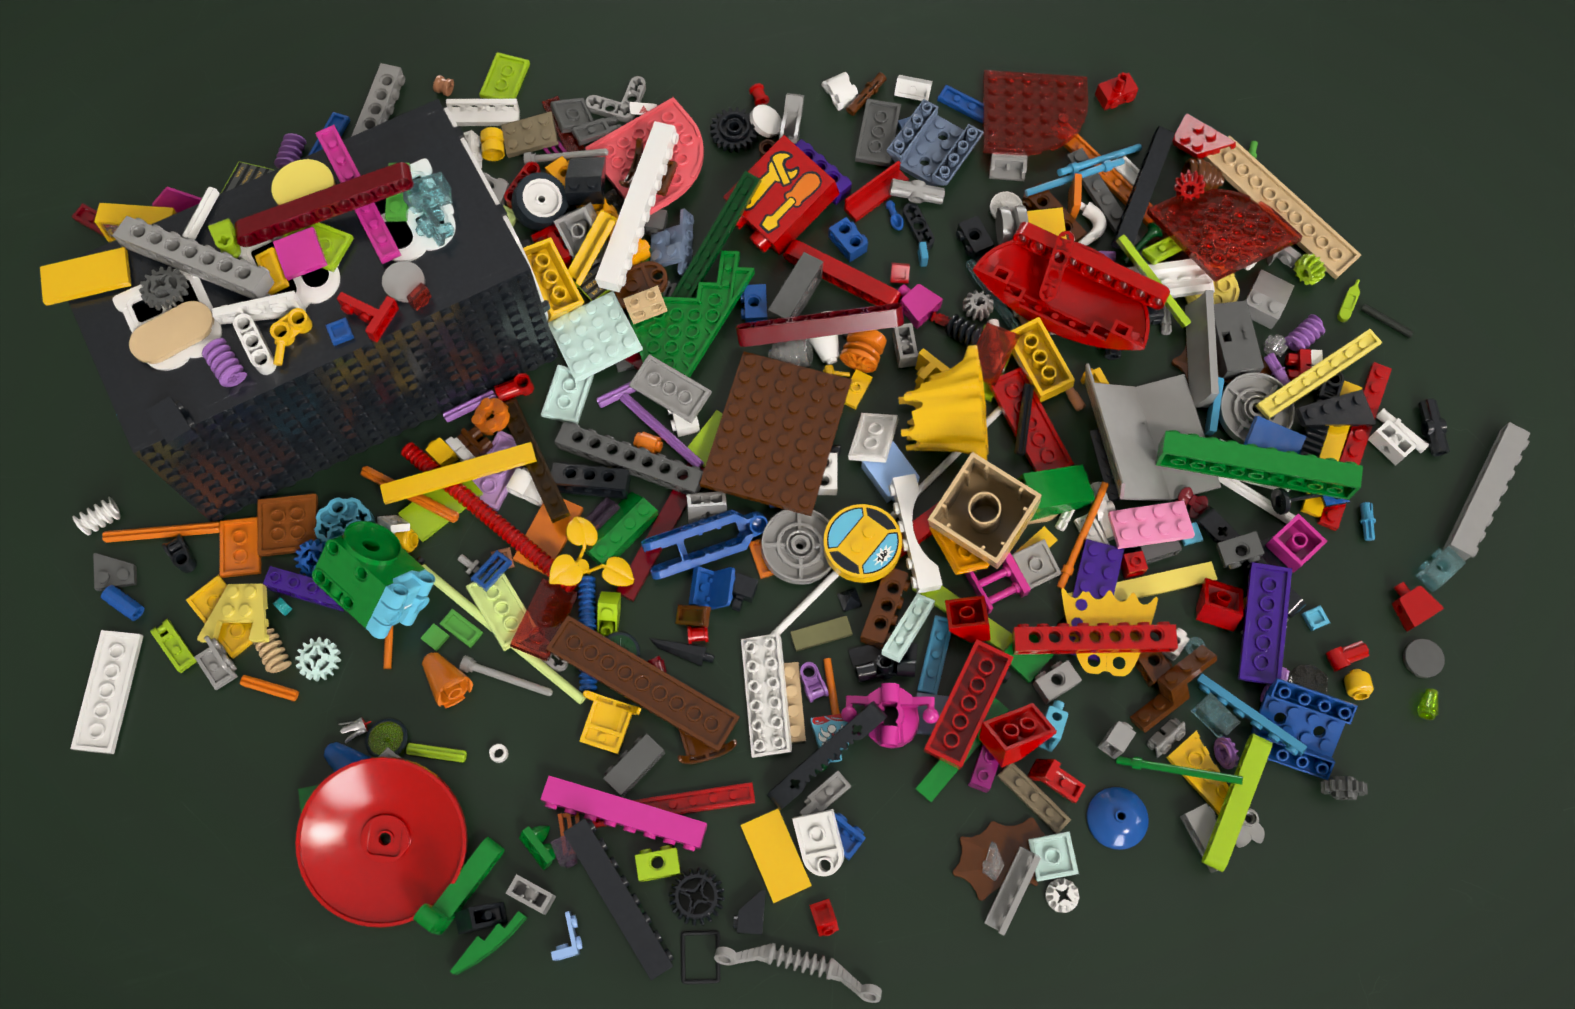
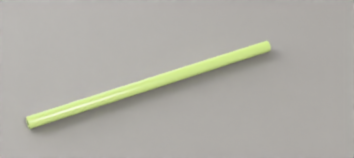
M425 564L422 565L428 572L434 575V585L491 631L478 607ZM519 643L511 647L577 703L582 704L586 698L578 689L523 644Z

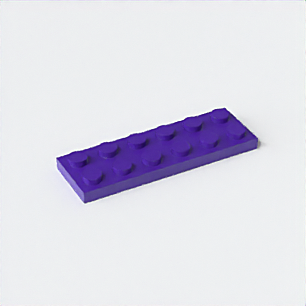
M1086 539L1072 597L1078 598L1082 591L1090 592L1095 599H1102L1109 590L1114 595L1124 549H1118L1115 546ZM1084 599L1076 601V608L1083 611L1087 608L1088 604ZM1074 618L1071 621L1072 626L1083 623L1080 618ZM1069 635L1070 640L1074 642L1076 637ZM1092 654L1088 659L1098 662L1099 656Z
M1255 562L1250 564L1238 680L1272 685L1276 678L1281 679L1292 568Z

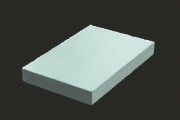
M557 365L541 416L569 424L571 422L578 424L594 374L576 383L569 367Z

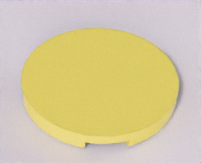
M311 159L297 160L284 166L276 174L272 182V195L277 205H281L336 185L330 169L323 163Z
M1210 263L1215 289L1213 293L1214 304L1236 302L1239 298L1240 288L1234 273L1221 264ZM1202 294L1184 297L1186 299V302L1189 304L1195 301L1197 298H1199Z

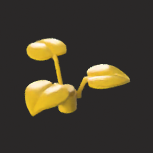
M574 517L566 527V536L572 544L582 545L581 552L576 561L570 555L563 554L558 556L550 568L549 583L573 586L578 584L586 573L590 574L603 568L602 577L606 582L615 586L632 585L634 577L631 568L620 557H610L606 561V565L601 564L594 568H589L588 562L582 559L586 545L593 546L597 542L598 534L591 522L582 517Z

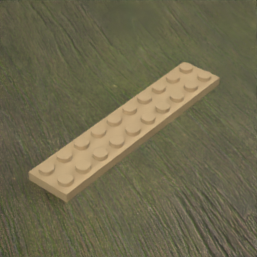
M1235 141L1236 148L1230 149V147L1220 149L1218 154L1205 157V161L1210 162L1211 165L1221 170L1222 176L1304 252L1309 255L1314 253L1316 257H1320V261L1325 262L1323 266L1327 269L1326 272L1335 280L1361 256L1354 247L1237 141Z

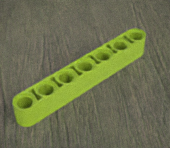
M1254 733L1250 735L1234 774L1243 776V784H1230L1202 857V863L1220 872H1223L1228 865L1273 744L1271 741Z

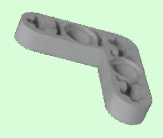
M640 76L633 77L622 102L590 95L586 99V106L593 114L604 117L616 116L618 121L628 123L636 115L630 113L628 98L636 97L637 100L635 102L641 103L646 91L645 79ZM608 106H613L615 108L611 112L605 110Z

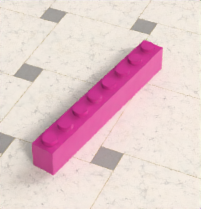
M548 776L540 799L545 803V807L556 810L558 806L564 808L565 813L574 816L577 813L584 814V818L596 822V819L604 820L603 824L614 828L616 824L624 826L623 830L635 834L636 830L644 832V837L655 840L657 836L663 838V842L675 846L677 842L683 844V848L690 851H695V848H701L708 826L707 823L552 776Z

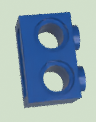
M847 217L829 228L828 237L849 263L867 252V238L859 233L853 221L850 222Z

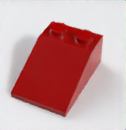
M1031 703L982 722L979 739L1000 766L1004 767L1021 760L1054 736L1057 730L1035 704Z

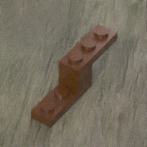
M1201 645L1157 679L1160 694L1130 716L1131 722L1146 733L1190 698L1187 683L1216 662L1217 655L1204 645Z

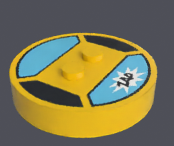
M868 504L852 505L840 510L829 521L824 533V554L830 567L841 577L859 583L873 582L885 577L896 566L902 548L901 531L894 518L883 509Z

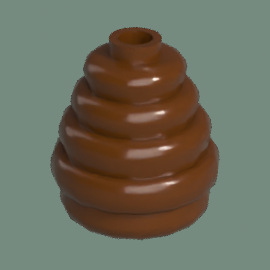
M1202 158L1188 159L1181 171L1187 174L1189 169L1191 173L1197 171L1198 175L1202 174L1203 180L1206 183L1204 187L1205 192L1217 190L1224 183V176H1222L1221 170Z

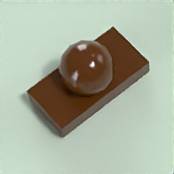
M678 604L675 624L708 627L711 607Z

